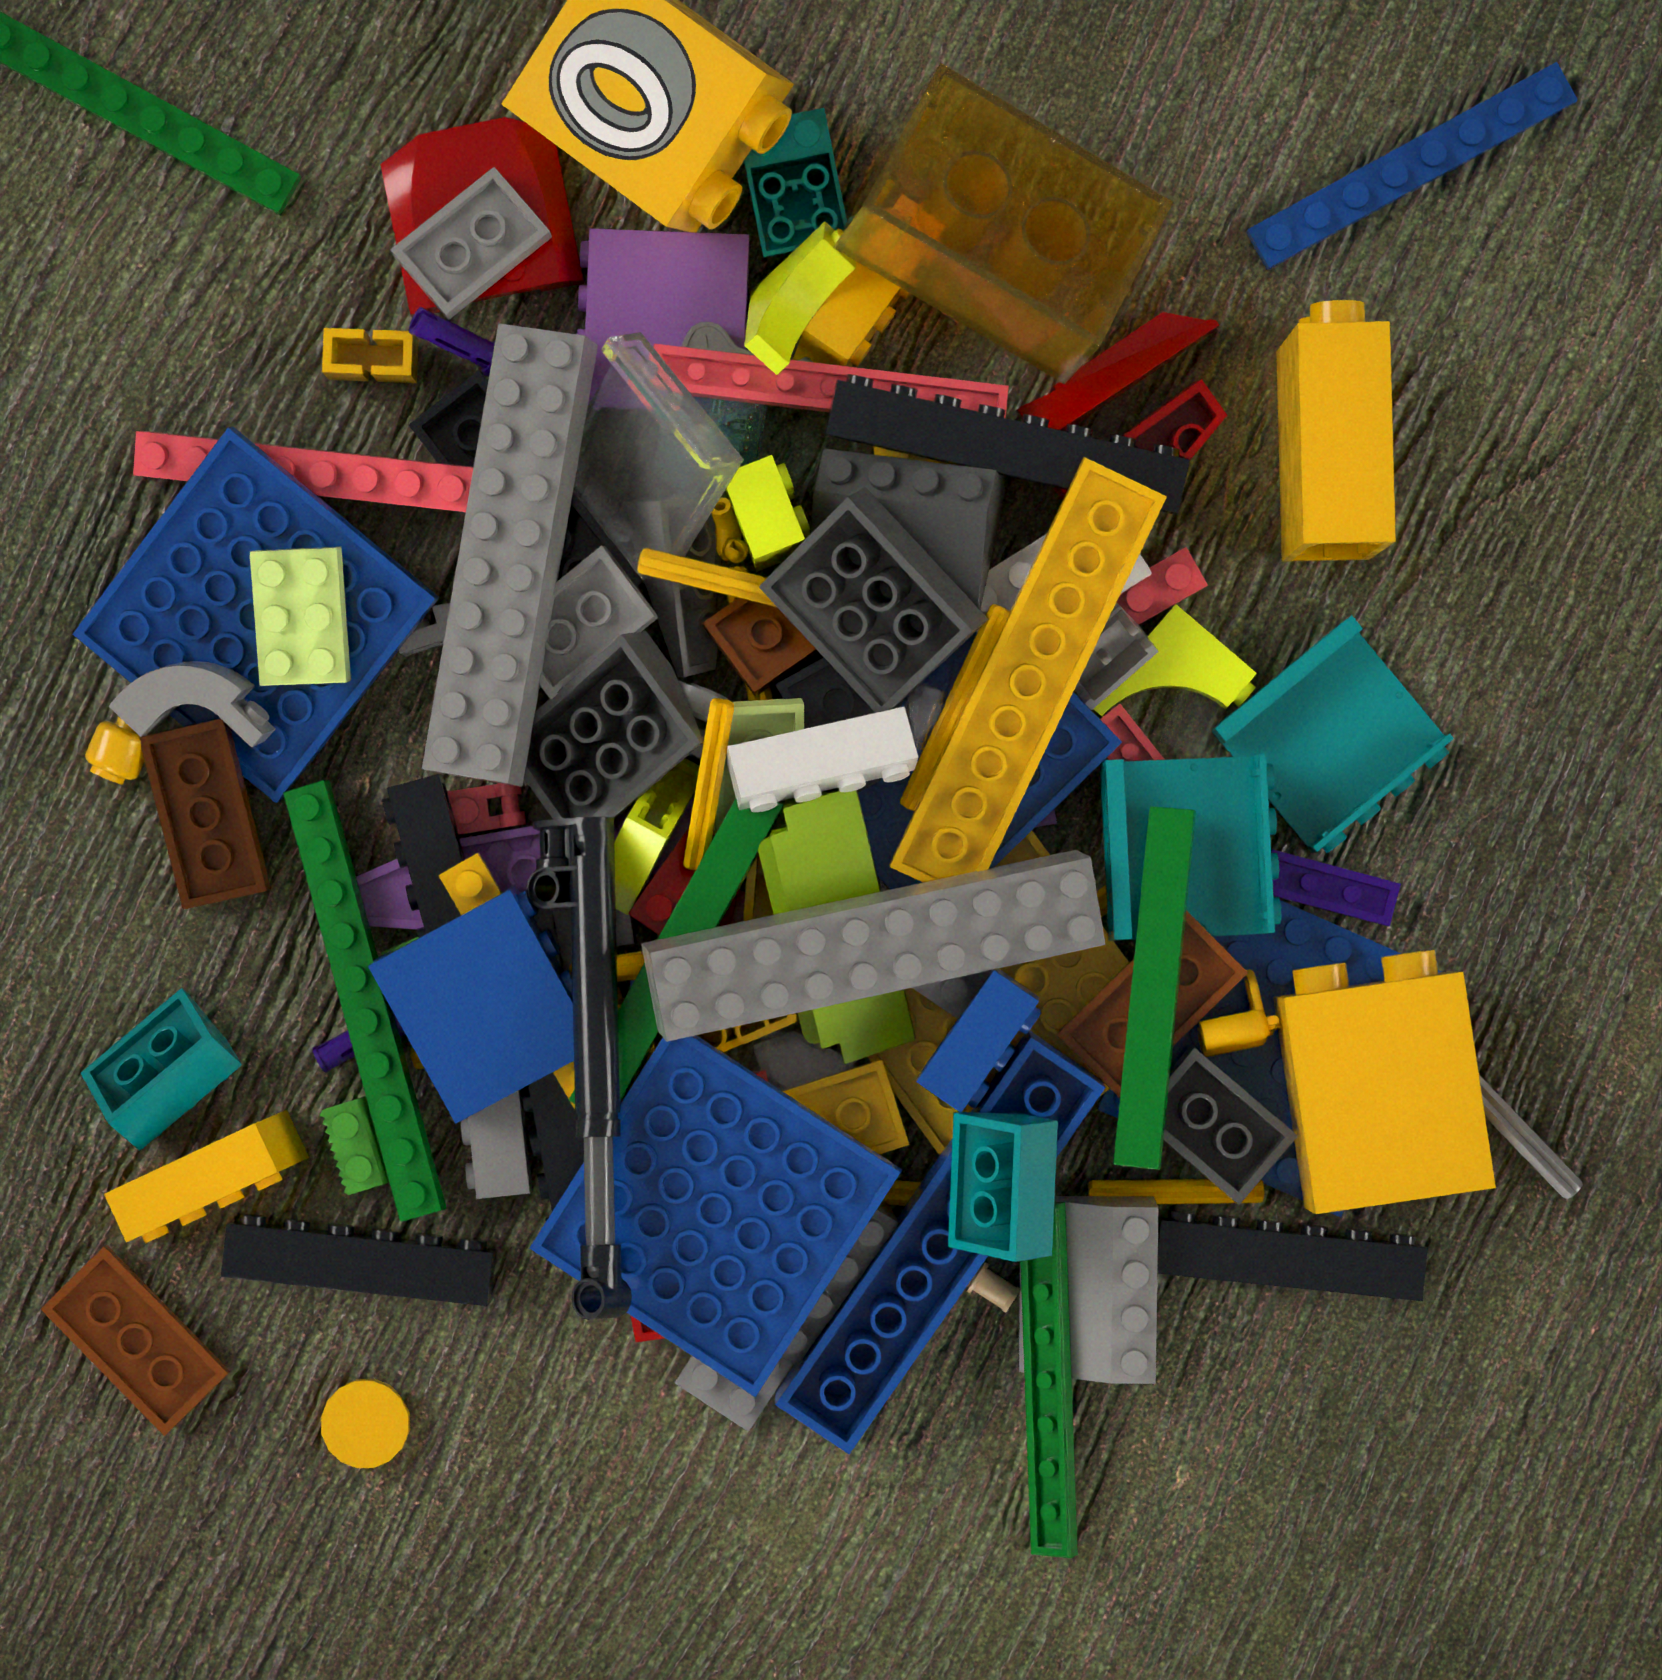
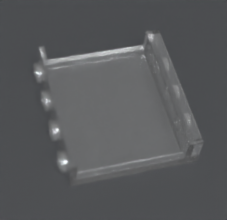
M638 332L608 337L601 349V352L609 360L611 366L587 407L573 492L605 531L608 538L612 540L627 559L634 571L644 580L653 577L642 575L637 571L638 559L642 549L651 548L685 557L744 459L644 335Z

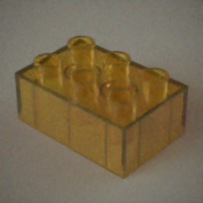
M940 63L909 107L833 248L1065 384L1101 346L1174 202Z

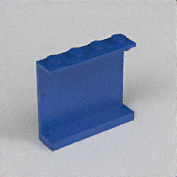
M516 884L509 887L504 893L400 949L382 955L368 965L369 970L455 1124L574 1061L572 972L569 969L563 971L555 957L560 954L556 941L548 930L544 932L540 930L534 919V916L538 914L536 906L530 902L527 891L520 893Z

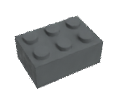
M1189 1046L1170 1069L1163 1141L1234 1202L1240 1205L1298 1135L1201 1052Z

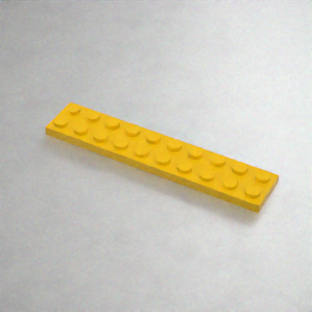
M1083 457L1010 610L1011 613L892 857L889 864L891 868L923 883L989 869L1167 496Z

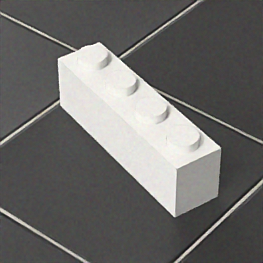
M905 706L728 746L726 762L739 810L750 808L751 812L770 810L778 805V801L795 798L796 802L811 801L820 797L822 791L839 788L840 792L855 791L864 787L866 781L883 778L884 782L899 781L908 777L910 771L915 770L918 760Z

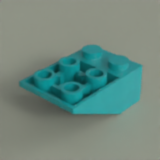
M820 108L792 114L785 132L769 151L759 154L751 149L743 161L763 258L793 252L824 222L828 223L834 230L842 229L850 236L825 109Z

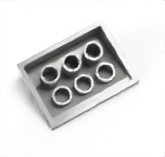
M1055 1196L1054 1201L1065 1202L1072 1379L1119 1384H1156L1158 1205L1154 1196ZM1020 1266V1293H1019V1372H1023V1373H1024L1023 1322H1022V1294H1021V1266Z

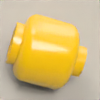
M119 716L116 723L109 721L99 723L85 757L92 764L90 772L123 785L125 779L134 780L138 777L145 761L141 749L140 736Z

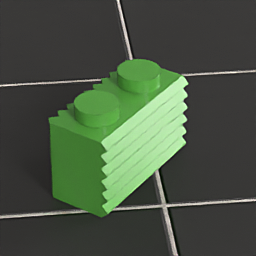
M366 1096L323 1109L320 1116L325 1118L322 1124L327 1126L325 1133L330 1135L328 1142L333 1144L330 1150L336 1152L333 1158L338 1161L335 1167L341 1169L338 1175L343 1178L341 1184L346 1186L344 1193L351 1195L389 1183Z

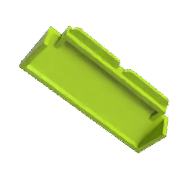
M839 788L822 791L820 797L811 801L796 802L795 798L784 801L783 813L787 827L771 830L770 837L763 839L758 847L774 915L881 892L857 790L840 792ZM904 989L798 1013L805 1040L812 1044L820 1043L821 1049L840 1043L844 1064L914 1041L916 1037Z

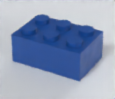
M999 968L992 970L962 1015L954 1023L919 1073L916 1082L960 1113L966 1105L975 1109L989 1089L990 1083L985 1080L992 1068L1000 1072L1015 1052V1046L1010 1042L1017 1032L1021 1031L1026 1035L1039 1018L1041 1010L1036 1007L1039 1002V996Z

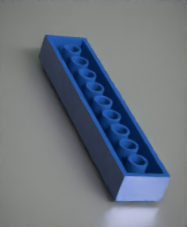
M1029 1030L1021 1038L1009 1061L996 1074L989 1084V1089L971 1112L1025 1114L1057 1120V1158L1106 1087L1099 1077ZM953 1138L898 1215L899 1225L801 1362L798 1366L794 1365L775 1392V1405L847 1454H850L988 1257L948 1247Z

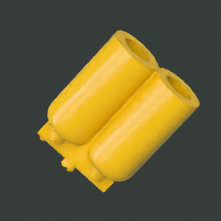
M1246 970L1248 974L1244 977L1251 1011L1199 1021L1197 1034L1201 1053L1205 1057L1262 1046L1266 1043L1268 1036L1273 1035L1277 1028H1281L1280 1019L1277 1016L1266 1017L1258 982L1253 970Z

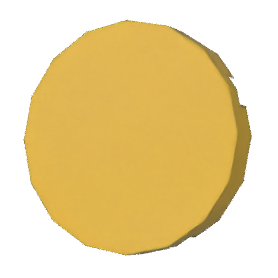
M356 1379L341 1386L327 1400L321 1416V1435L328 1450L340 1462L355 1468H375L391 1461L404 1447L410 1432V1412L406 1403H404L402 1397L391 1385L376 1379Z

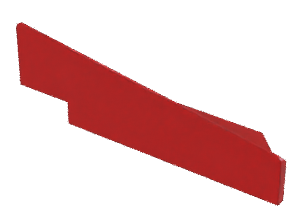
M1162 312L1052 387L1053 392L1021 406L1016 411L1021 418L1023 414L1048 419V428L1065 431L1067 424L1074 425L1080 423L1215 332L1220 325L1216 320L1212 319L1203 320Z

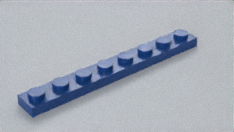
M1555 62L1254 225L1246 233L1266 270H1269L1574 105L1578 99L1559 64Z

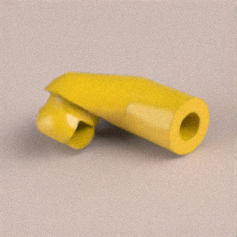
M717 498L709 506L715 523L716 551L724 561L730 560L733 563H740L748 554V545L745 541L741 540V529L730 500L727 498Z

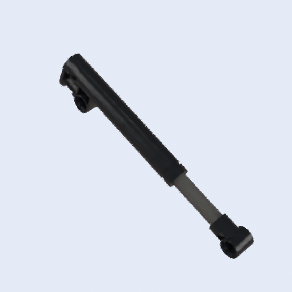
M575 817L540 820L533 822V829L540 831V858L536 860V870L531 874L527 882L528 898L537 908L571 910L575 1114H577L575 1133L576 1138H584L586 1245H580L581 1280L575 1285L571 1300L576 1314L583 1319L616 1318L623 1316L628 1311L631 1305L632 1294L629 1285L622 1279L621 1244H615L613 1137H621V1120L618 1119V1113H620L614 818Z

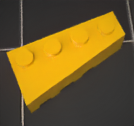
M901 195L856 257V268L830 294L804 329L793 360L798 361L804 357H809L814 363L852 367L854 364L858 367L872 347L869 341L878 330L882 333L894 317L896 310L893 309V306L900 296L907 299L921 277L916 274L923 263L930 266L942 250L944 243L939 238L945 224Z

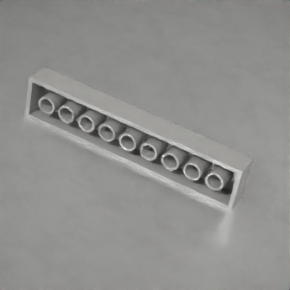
M498 323L425 746L423 770L523 786L540 686V674L543 669L546 651L545 643L549 634L548 624L551 621L555 599L553 596L554 587L559 576L598 345L585 335Z
M1078 850L641 943L657 1030L666 1042L1106 945L1091 857Z

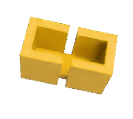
M324 328L322 373L328 380L369 381V373H371L377 382L417 383L419 339L417 336L410 334L409 331L373 330L372 339L377 345H370V337L364 329Z

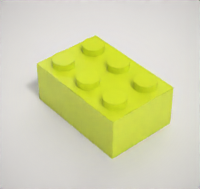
M770 455L721 474L726 495L731 502L744 541L748 545V551L756 572L782 563L810 535V527L802 506L792 507L790 500L795 498L794 486L785 463L776 466L773 456Z

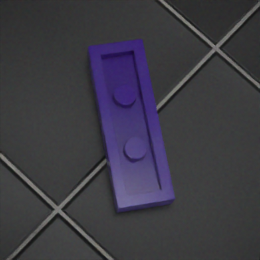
M1271 849V853H1277L1279 860V877L1273 880V896L1390 927L1401 886L1400 883Z

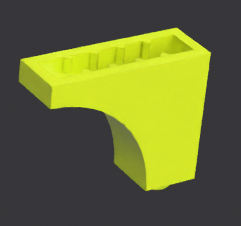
M826 222L822 223L767 275L750 294L744 346L776 375L789 365L794 347L814 314L838 285L856 268L857 250H855L856 245L845 231L839 228L834 230Z
M1175 604L1148 635L1159 652L1091 711L1101 718L1108 710L1127 697L1159 688H1175L1195 692L1216 702L1224 709L1232 702L1240 707L1256 688L1250 681L1257 673Z
M686 758L637 799L614 842L616 909L626 915H629V911L642 893L665 846L695 793L699 765Z

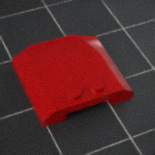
M502 117L419 134L380 164L396 245L493 167L498 170L550 230L552 238L472 302L537 289L544 292L584 283L557 145L526 122ZM400 264L411 317L413 318L415 312L420 307L432 313L441 312Z

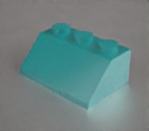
M181 988L84 1069L81 1075L108 1124L140 1151L153 1139L160 1136L165 1129L184 1113L192 1109L197 1102L216 1086L225 1081L242 1064L223 1034L192 997Z
M954 1113L948 1247L1013 1262L1052 1256L1057 1120L1025 1114Z

